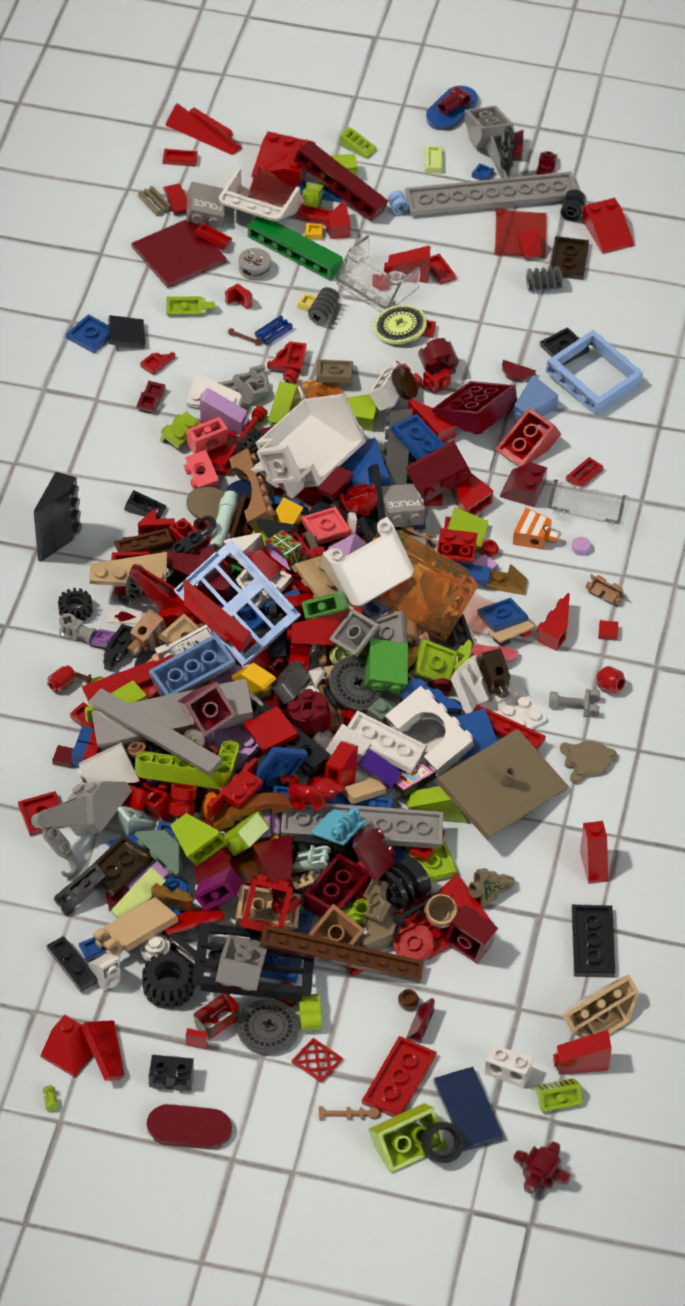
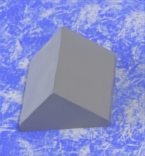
M352 609L329 640L349 656L357 657L380 625Z

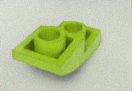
M467 640L464 645L459 647L457 651L458 661L454 666V672L471 657L472 643L470 640Z

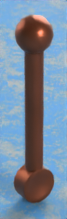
M230 328L228 330L229 335L234 334L246 340L252 341L255 343L256 346H260L262 344V340L259 338L254 339L248 337L246 335L234 331L233 328Z

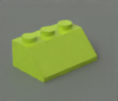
M423 1103L368 1130L376 1151L392 1173L426 1157L421 1147L423 1132L429 1125L439 1122L434 1107ZM442 1130L437 1131L432 1137L431 1145L434 1152L447 1147Z

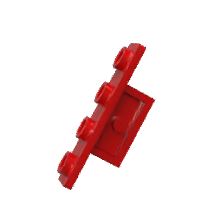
M254 758L250 763L247 762L239 774H235L231 782L227 786H223L215 798L210 799L207 804L208 818L211 819L226 803L240 809L262 787L263 780L253 775L258 767V759Z

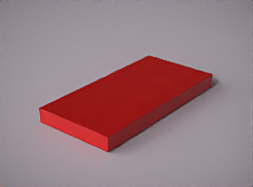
M399 1036L364 1095L362 1104L370 1108H377L379 1112L391 1117L404 1113L434 1062L437 1052Z

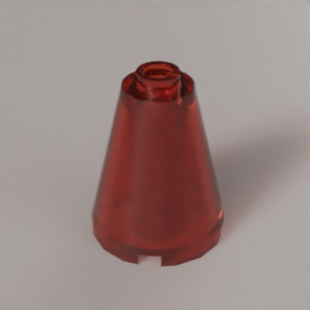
M259 166L257 169L258 173L254 176L250 186L248 197L286 204L295 188L266 168Z

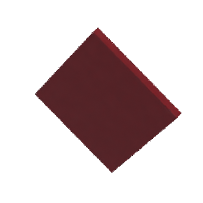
M187 219L131 243L134 251L167 288L227 262V258L214 244L194 235L195 230L199 226L195 223L187 222Z

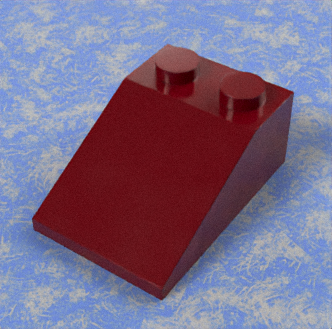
M373 824L353 836V849L372 880L376 882L395 862L394 855H396V852L391 844L387 845L384 838L386 836L380 827L376 828Z

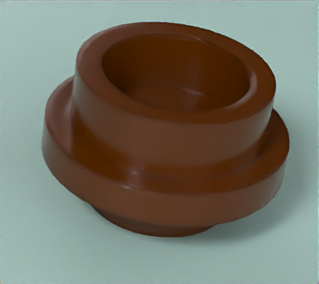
M405 989L399 994L398 1003L402 1008L413 1009L418 1005L419 997L414 990Z

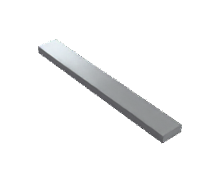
M102 688L89 700V705L209 776L222 763V758Z

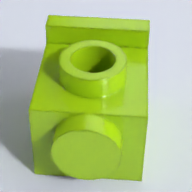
M307 182L306 189L303 190L302 194L304 205L317 208L322 200L324 185Z

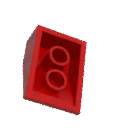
M615 197L583 206L582 221L602 254L634 246L623 210Z
M528 408L495 450L520 467L534 461L549 450L561 436V433L553 423L531 408Z

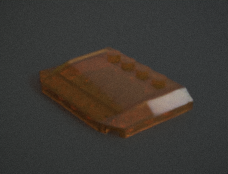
M396 530L414 567V573L410 579L375 599L396 612L404 611L405 617L428 629L431 635L446 642L477 590L478 584L467 568L404 532ZM378 532L372 541L381 537Z

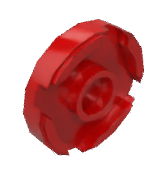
M412 923L404 926L396 934L394 949L397 955L425 961L434 951L435 940L433 934L424 925Z

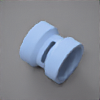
M394 191L388 196L389 203L396 215H401L408 211L409 204L405 200L403 192Z

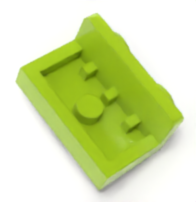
M187 411L182 415L179 414L174 418L170 426L166 425L162 429L160 441L163 443L165 440H168L178 449L187 441V429L201 423Z

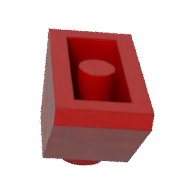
M346 201L341 202L328 214L325 230L326 233L329 232L330 239L351 237V223Z

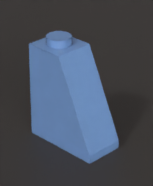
M533 375L514 405L513 418L518 421L528 408H531L542 417L557 408L558 394Z

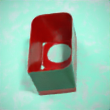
M221 994L194 1012L195 1027L198 1030L208 1032L209 1041L238 1021L240 1016L239 1004L230 994ZM224 1011L231 1013L229 1016L219 1021L218 1016L220 1013ZM205 1023L215 1024L210 1028L204 1026Z

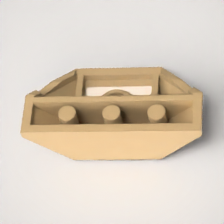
M626 975L573 1004L562 1016L571 1033L579 1037L589 1036L604 1030H609V1034L630 1022L639 991L631 976Z

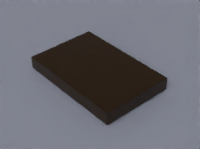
M555 236L550 264L553 271L555 266H558L562 270L563 278L583 280L589 240Z
M122 835L95 861L109 878L99 888L115 898L154 860L151 853L125 835Z

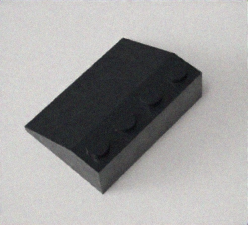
M55 472L33 511L38 561L42 562L73 541L76 534H79L81 531L82 523H80L81 511H79L80 498H78L79 486L77 485V477Z

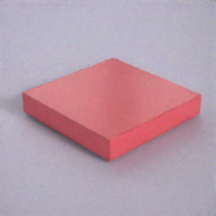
M336 507L301 517V522L306 530L312 531L317 545L351 535V529Z

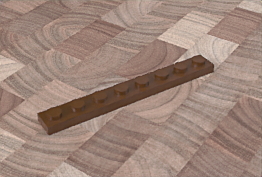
M264 925L262 927L259 947L414 982H420L422 978L424 964L422 960Z

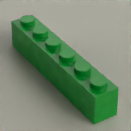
M257 216L248 224V238L329 281L343 270L342 256L276 221Z

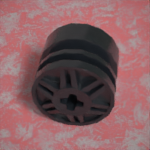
M412 856L405 857L395 867H390L379 878V880L389 884L386 890V899L398 910L405 909L408 905L413 904L415 899L424 897L432 890V884L426 870Z

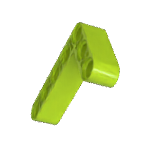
M225 741L222 743L218 754L222 758V763L210 776L177 756L145 751L136 754L135 774L140 778L221 789L223 786H227L235 775L239 760V744L235 741Z

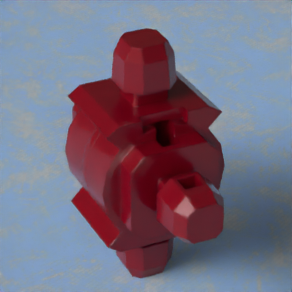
M553 1141L547 1147L541 1146L539 1149L533 1146L529 1154L522 1150L515 1152L513 1160L519 1165H523V1176L525 1177L524 1191L531 1194L538 1187L544 1188L547 1186L550 1189L556 1180L557 1183L563 1185L569 1183L571 1175L562 1169V1160L558 1155L560 1152L559 1143Z

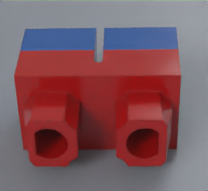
M83 726L71 754L72 767L79 768L80 762L100 753L95 729Z

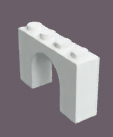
M420 686L385 715L386 721L393 729L404 733L413 724L423 719H433L443 725L446 730L443 740L424 756L425 764L436 772V775L439 777L474 747V738L468 730L463 731L460 727V722L454 716L450 717L447 714L448 711L442 703L438 704L434 700L435 697L430 690L427 689L425 691Z

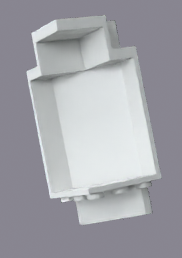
M338 394L302 400L256 442L258 447L257 455L260 462L251 471L255 474L259 472L265 476L267 482L276 488L281 487L287 492L286 495L292 499L305 487L319 486L337 466L343 464L366 442L363 435L364 430L358 424L346 395Z

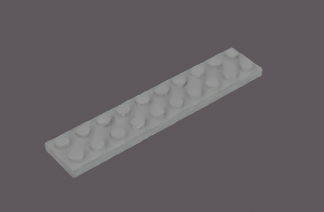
M569 171L405 188V196L409 204L410 216L564 201L566 192L576 189L572 172Z

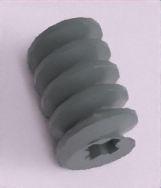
M555 266L554 271L552 267H548L547 271L545 267H542L540 271L538 268H535L534 271L531 268L527 269L526 284L528 290L530 285L533 290L536 289V285H539V288L542 289L543 284L546 285L547 289H549L550 284L556 288L557 283L563 288V273L558 266Z
M324 287L320 290L308 309V316L313 323L317 325H325L339 302L340 295L335 289Z

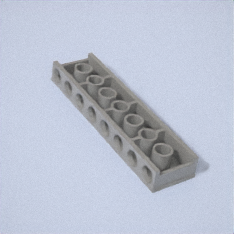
M246 679L218 684L235 711L236 716L215 730L242 725L244 722L252 719L253 711ZM193 690L128 703L181 735H184L190 729L197 730L178 703V700ZM98 710L92 711L96 740L100 752L121 742L125 749L133 742H142L145 745L151 742Z

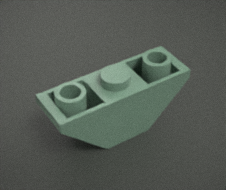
M166 830L137 831L135 833L139 838L137 842L144 849L148 847L152 851L151 856L159 863L162 861L166 865L165 870L170 875H177L179 877L184 875V850L179 841Z

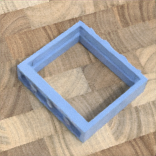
M594 330L547 361L545 371L594 415L640 385L643 372L638 367L632 364L627 357L618 352L613 345H610ZM590 345L628 377L600 397L562 365Z

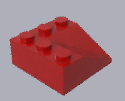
M268 131L262 141L251 177L283 185L287 183V186L292 187L300 186L308 172L294 162L298 149L309 140Z

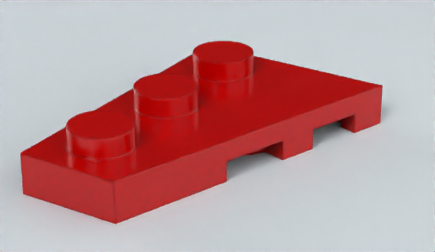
M458 873L434 894H446L456 901L458 912L466 905L469 908L475 909L485 919L490 920L477 900L471 897L468 887Z
M115 1021L83 1023L80 1027L104 1080L114 1081L123 1078L125 1074Z

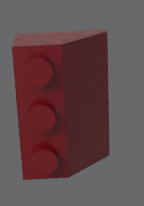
M454 440L405 467L424 503L473 476Z
M338 853L315 879L314 883L303 893V908L318 917H323L333 904L342 910L371 876L365 868Z

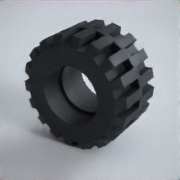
M162 952L158 953V957L152 956L151 961H147L142 970L143 992L147 996V1000L149 1002L153 1001V1005L156 1007L161 1005L163 1009H166V1007L174 1009L176 1005L180 1007L183 1005V1002L187 1003L189 996L192 997L193 990L195 989V985H192L194 973L192 963L190 961L187 962L185 956L180 957L179 953L174 955L172 952H167V954ZM165 977L178 979L176 982L169 984L159 981Z

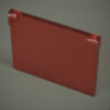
M497 208L495 214L494 254L496 256L523 257L517 232L539 230L541 257L533 258H546L547 213Z

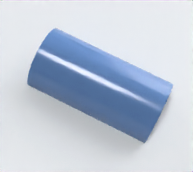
M215 634L150 669L149 674L159 695L166 696L193 690L234 668L236 661Z

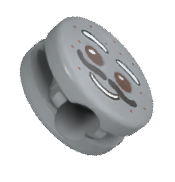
M250 248L240 254L239 272L243 277L250 280H259L265 278L270 273L271 258L265 250Z

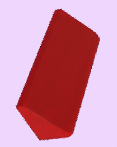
M218 906L206 911L203 908L178 914L179 922L163 930L162 935H172L173 933L199 927L200 923L210 924L224 920L225 916Z

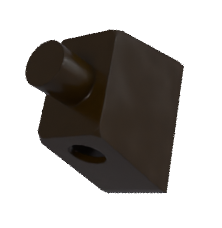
M501 648L483 652L479 668L484 674L490 694L497 693L499 698L507 697L510 694L508 690L510 673Z

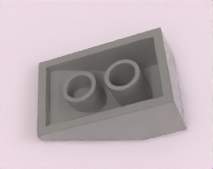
M228 934L220 958L216 982H220L224 986H238L246 991H256L267 948L259 947V941Z

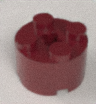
M437 338L427 342V346L424 349L421 347L418 356L424 371H428L432 376L446 368L451 372V375L456 372L459 359L451 341L448 342L445 338Z
M305 689L289 702V714L294 726L307 736L315 733V735L321 734L330 727L332 714L323 694L312 689Z

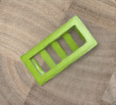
M350 127L340 135L341 146L365 158H368L376 150L375 145Z

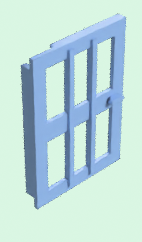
M232 540L218 552L211 555L186 578L193 586L202 581L224 605L222 609L230 616H234L240 624L251 632L252 637L257 641L244 654L242 651L239 653L230 641L226 643L218 636L228 651L243 667L248 665L301 616ZM229 554H232L254 578L243 590L219 567V564ZM214 568L238 592L228 603L204 579ZM182 582L174 591L184 601V585ZM263 589L287 614L275 626L251 601ZM247 603L271 628L261 639L237 615Z

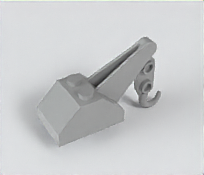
M102 781L78 784L73 788V793L69 796L68 801L32 816V825L35 828L42 829V836L59 857L70 862L72 866L69 873L61 871L64 877L71 878L75 876L79 866L76 857L73 855L70 842L57 827L69 826L75 835L100 833L117 812L118 807L123 804L133 791L126 782Z

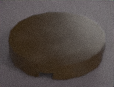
M404 365L394 368L392 370V381L399 388L397 389L398 394L405 400L414 399L417 396L418 389L412 373Z

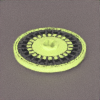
M411 305L393 306L378 315L374 322V330L377 337L383 342L389 344L409 343L420 337L425 331L427 325L426 316L419 308Z

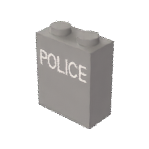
M191 181L187 192V222L199 225L204 223L210 227L220 229L224 219V205L219 202V196L224 188Z
M414 484L381 486L385 517H388L394 527L424 525L425 508Z

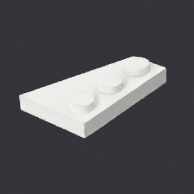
M195 373L186 402L188 407L200 408V399L206 388H210L238 406H241L242 394Z

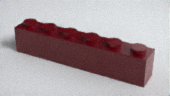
M311 140L298 149L294 162L369 220L373 221L384 212L389 200Z

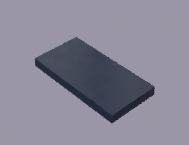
M473 1066L433 1078V1083L451 1124L456 1125L463 1134V1152L503 1140L504 1135Z

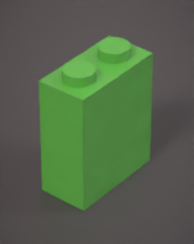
M371 638L365 646V688L372 689L373 691H390L393 694L403 693L408 685V643Z

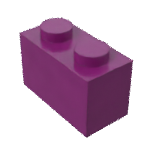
M229 867L199 882L193 896L206 911L237 896L243 881L232 867Z

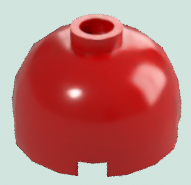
M371 483L372 487H367V484H361L348 489V494L345 496L342 493L340 499L344 508L348 512L356 513V515L361 517L370 515L378 503L376 486Z

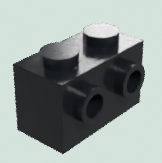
M152 1054L148 1076L149 1087L158 1090L191 1091L194 1076V1058Z

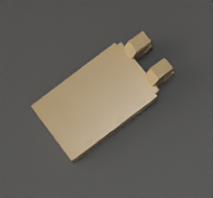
M154 897L104 926V929L100 928L93 933V937L97 939L95 943L99 948L105 946L108 949L106 953L117 955L124 949L127 952L179 921L174 912Z

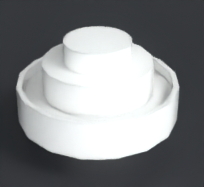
M157 934L140 944V954L146 961H151L152 956L158 957V953L163 952V954H167V952H170L169 941L161 934Z

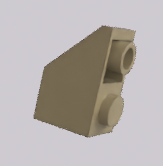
M385 915L382 922L369 919L366 926L367 934L362 935L360 947L380 951L392 946L398 931V924L394 922V917Z

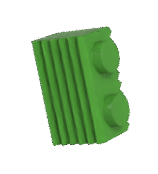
M337 592L302 602L306 620L349 609L344 592Z

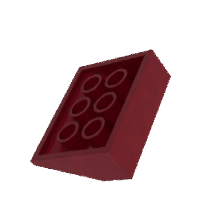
M469 381L432 408V412L465 432L479 435L514 409V405L517 402L516 387L509 384Z

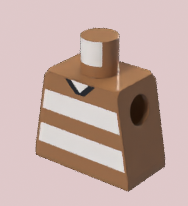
M149 609L130 632L133 642L127 647L128 652L135 656L139 651L143 653L155 651V648L161 646L165 641L158 637L166 630L164 619Z

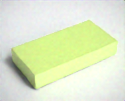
M425 146V173H442V146Z

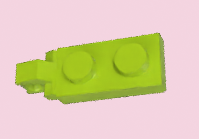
M166 296L167 314L206 313V309H215V301H206V297Z

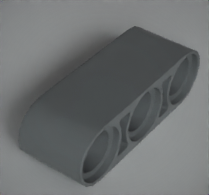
M296 660L285 668L272 689L282 703L286 704L298 695L310 675L300 661Z

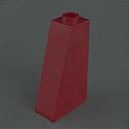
M208 817L200 820L205 824L213 827L212 822ZM226 846L200 865L196 866L194 864L197 885H199V882L229 867H232L241 879V874Z
M292 836L252 844L254 861L260 874L269 876V880L275 882L278 879L289 881V885L293 887L294 849ZM268 888L273 900L285 897L286 892Z

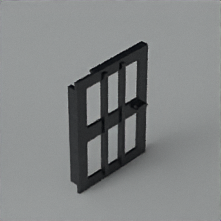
M200 923L192 985H200V991L302 1001L303 996L311 997L314 959L267 949L266 956L304 959L303 968L263 964L262 970L302 974L301 986L260 982L259 980L256 991H246L238 986H224L220 982H216V977L204 976L205 964L219 966L220 959L206 958L207 950L223 951L225 946L223 944L208 943L209 933L250 937V940L260 942L261 931L245 927Z

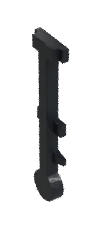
M428 894L429 898L417 906L411 905V909L407 912L403 910V914H396L393 919L394 922L401 925L406 918L412 920V914H421L419 910L425 907L427 901L434 894Z

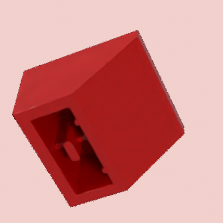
M441 528L436 559L474 563L478 533Z

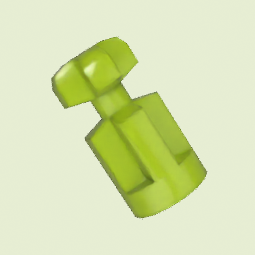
M52 1085L43 1088V1093L46 1094L44 1096L45 1107L49 1112L58 1109L57 1096L53 1095L56 1090Z

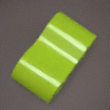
M311 994V997L303 996L302 1001H299L301 1031L322 1030L320 994Z

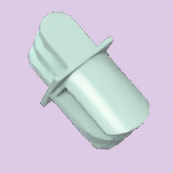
M311 845L310 850L298 852L294 863V870L298 873L316 870L320 873V869L327 867L326 861L329 859L330 847L321 846L315 848Z

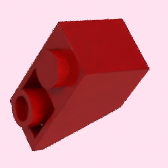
M340 741L326 763L325 777L344 786L355 784L358 746L346 741Z

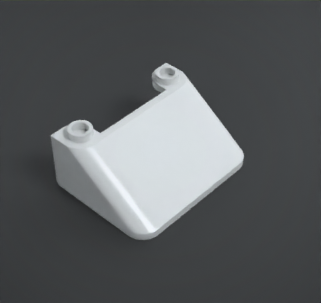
M237 168L219 196V202L224 206L271 221H278L297 213L300 207L299 187L295 188L282 208L249 198V190L242 186L241 169Z
M388 517L383 518L377 524V531L381 537L346 557L340 549L335 548L323 553V570L337 589L345 593L346 600L352 607L363 606L413 576L414 567Z

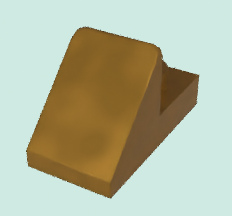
M510 564L508 573L491 570L487 589L524 595L527 578Z

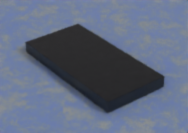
M572 904L574 977H615L613 906Z

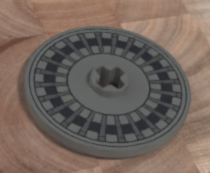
M343 658L334 665L330 672L329 686L333 696L341 705L350 710L367 711L373 703L384 696L385 691L383 690L373 691L372 689L365 688V659Z
M273 999L259 1000L248 1005L241 1012L237 1021V1033L241 1042L251 1051L264 1055L277 1054L287 1050L295 1043L300 1031V1022L296 1012L286 1003ZM268 1024L272 1025V1027H269V1029H265V1027H267Z

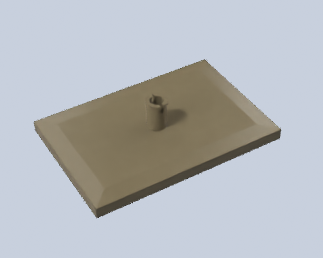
M518 729L442 774L435 781L486 840H489L560 795L569 787Z

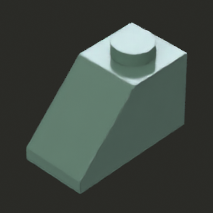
M379 698L367 709V716L390 727L385 715L400 703L393 698Z

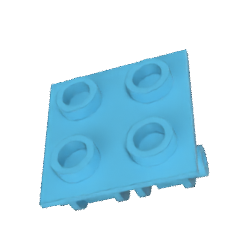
M332 808L310 833L344 846L363 826L366 820L360 818L358 808H351L348 813Z

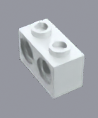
M493 1044L486 1059L485 1075L525 1088L532 1072L533 1058Z

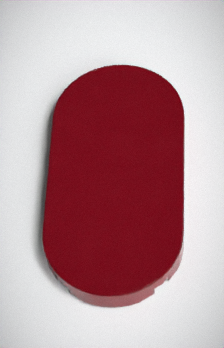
M164 1104L153 1109L148 1115L147 1132L153 1137L154 1141L163 1145L216 1149L230 1139L232 1123L228 1115L218 1109Z

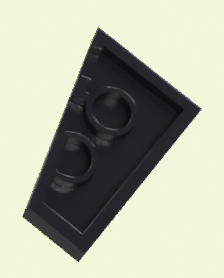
M294 835L293 837L296 853L310 850L311 845L315 848L328 846L331 849V852L328 854V862H331L338 853L355 863L359 861L353 849V838L343 846L314 835Z

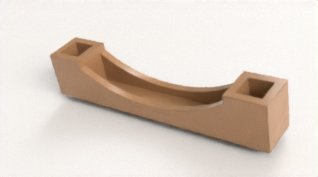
M246 448L229 458L232 470L241 481L245 479L251 482V501L248 509L244 512L248 524L255 533H259L261 531L257 527V519L275 521L274 515L276 513L271 506L272 501L267 495L269 491L265 485V478L259 472L255 474L251 471L260 460L255 452L251 453Z

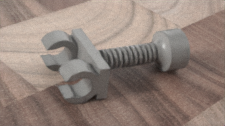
M586 688L584 698L576 699L574 697L559 696L558 692L550 691L549 707H557L560 703L576 706L582 705L584 707L583 717L597 718L599 717L600 707L595 704L588 705V702H599L601 692L597 689L589 690Z

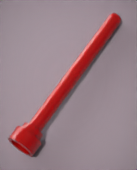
M256 406L252 411V419L221 461L223 467L228 466L230 463L229 458L236 454L235 448L237 447L236 444L240 443L239 439H243L244 434L252 431L256 424L263 421L268 415L267 410L263 406Z

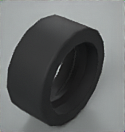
M436 1122L429 1125L423 1132L421 1147L424 1154L431 1161L451 1163L462 1154L464 1137L456 1125L449 1122ZM439 1130L449 1131L454 1138L453 1149L447 1155H438L432 1149V1137Z

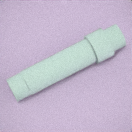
M226 491L219 503L216 518L217 524L209 544L216 552L225 546L224 540H227L233 517L238 508V494L234 491Z

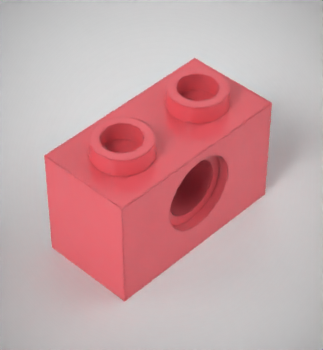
M220 417L187 429V444L194 454L204 450L208 452L228 444V428Z
M206 450L185 457L186 464L184 469L186 474L192 478L190 483L193 490L199 487L220 489L219 479Z

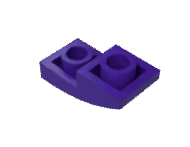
M370 749L366 751L356 764L370 777L374 776L388 789L402 775V772Z

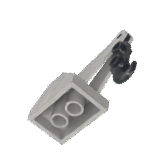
M497 106L465 110V123L470 142L477 148H486L500 178L513 177L511 167H513L511 151L514 149L512 142L514 141L513 123Z

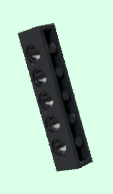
M248 689L253 718L272 709V707ZM292 724L298 732V737L279 747L305 749L308 755L299 768L305 775H309L314 779L325 771L326 763L331 754Z

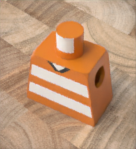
M525 508L513 533V545L542 549L547 540L557 543L559 532L551 530L552 520Z

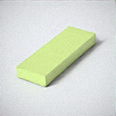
M150 867L110 912L117 919L152 897L151 887L155 883L162 886L166 880Z

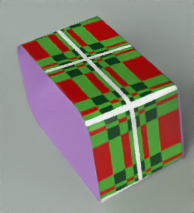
M281 530L265 541L270 555L288 570H292L294 564L306 559L301 543L284 530Z

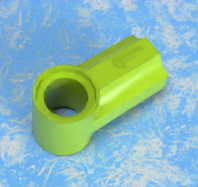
M359 899L355 901L353 906L342 909L345 914L359 925H366L369 920L365 915L368 909V901L366 899Z

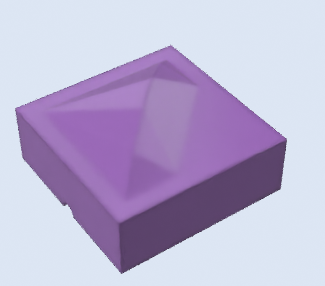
M99 629L90 639L91 645L106 648L116 632Z

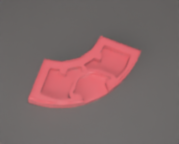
M477 644L473 647L471 654L473 656L477 654L478 657L482 658L483 652L501 648L505 661L516 659L519 651L505 646L492 647Z

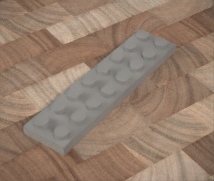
M306 803L305 808L302 810H294L292 807V809L282 812L280 837L292 836L293 838L294 835H312L310 832L332 808L348 813L351 808H358L360 818L365 819L366 822L354 835L374 824L376 828L380 827L386 836L384 841L387 845L442 848L443 812L325 803V807L321 810H313L312 805Z

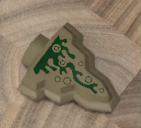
M486 868L477 869L474 872V882L469 884V893L484 908L489 906L491 901L496 900L500 893L506 892L514 886L515 878L506 874L498 875L495 871H488Z

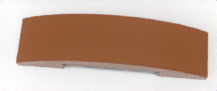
M254 794L240 809L231 804L223 806L211 818V822L215 829L222 830L234 826L233 819L270 808L272 813L276 814L292 809V805L287 794Z

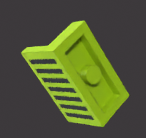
M574 1078L533 1086V1090L538 1094L541 1112L583 1104L580 1083Z

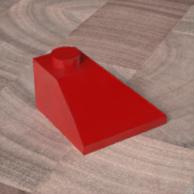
M64 1014L52 1028L40 1056L75 1078L92 1058L93 1054L80 1027L82 1024Z

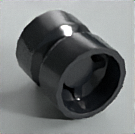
M577 189L566 192L560 210L562 218L570 222L578 221L582 216L583 206L587 201L586 195Z

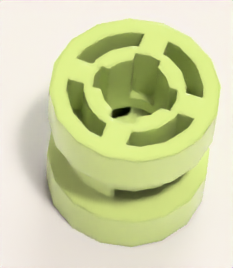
M338 646L333 647L329 652V659L333 664H336L343 658L351 657Z

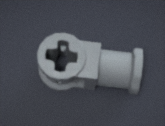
M69 613L63 614L59 618V624L61 625L59 634L61 637L75 641L80 638L85 640L86 643L91 644L90 639L97 632V629L83 626L82 620L75 618L74 615Z

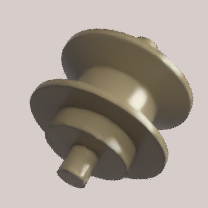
M190 729L184 733V737L200 746L204 745L205 738L200 731Z

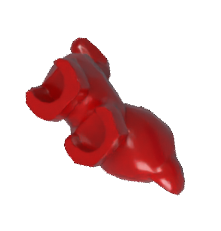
M286 775L279 778L280 783H290L288 795L294 810L304 809L306 803L312 805L313 810H321L325 807V803L333 799L337 793L345 791L344 785L328 777L318 776L313 779L311 785L298 784L299 780L295 776Z

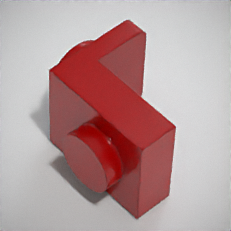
M237 283L225 291V303L229 305L237 301L245 309H249L252 307V293Z
M446 368L432 376L428 371H425L423 373L424 387L433 394L446 389L451 385V372Z

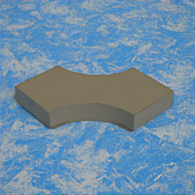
M371 880L363 895L368 901L366 917L378 922L383 921L391 906L386 900V890L389 884L383 880L376 882Z

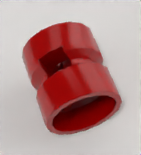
M180 783L172 784L170 797L173 800L169 804V814L182 817L187 813L194 816L195 804L192 801L196 799L197 787Z

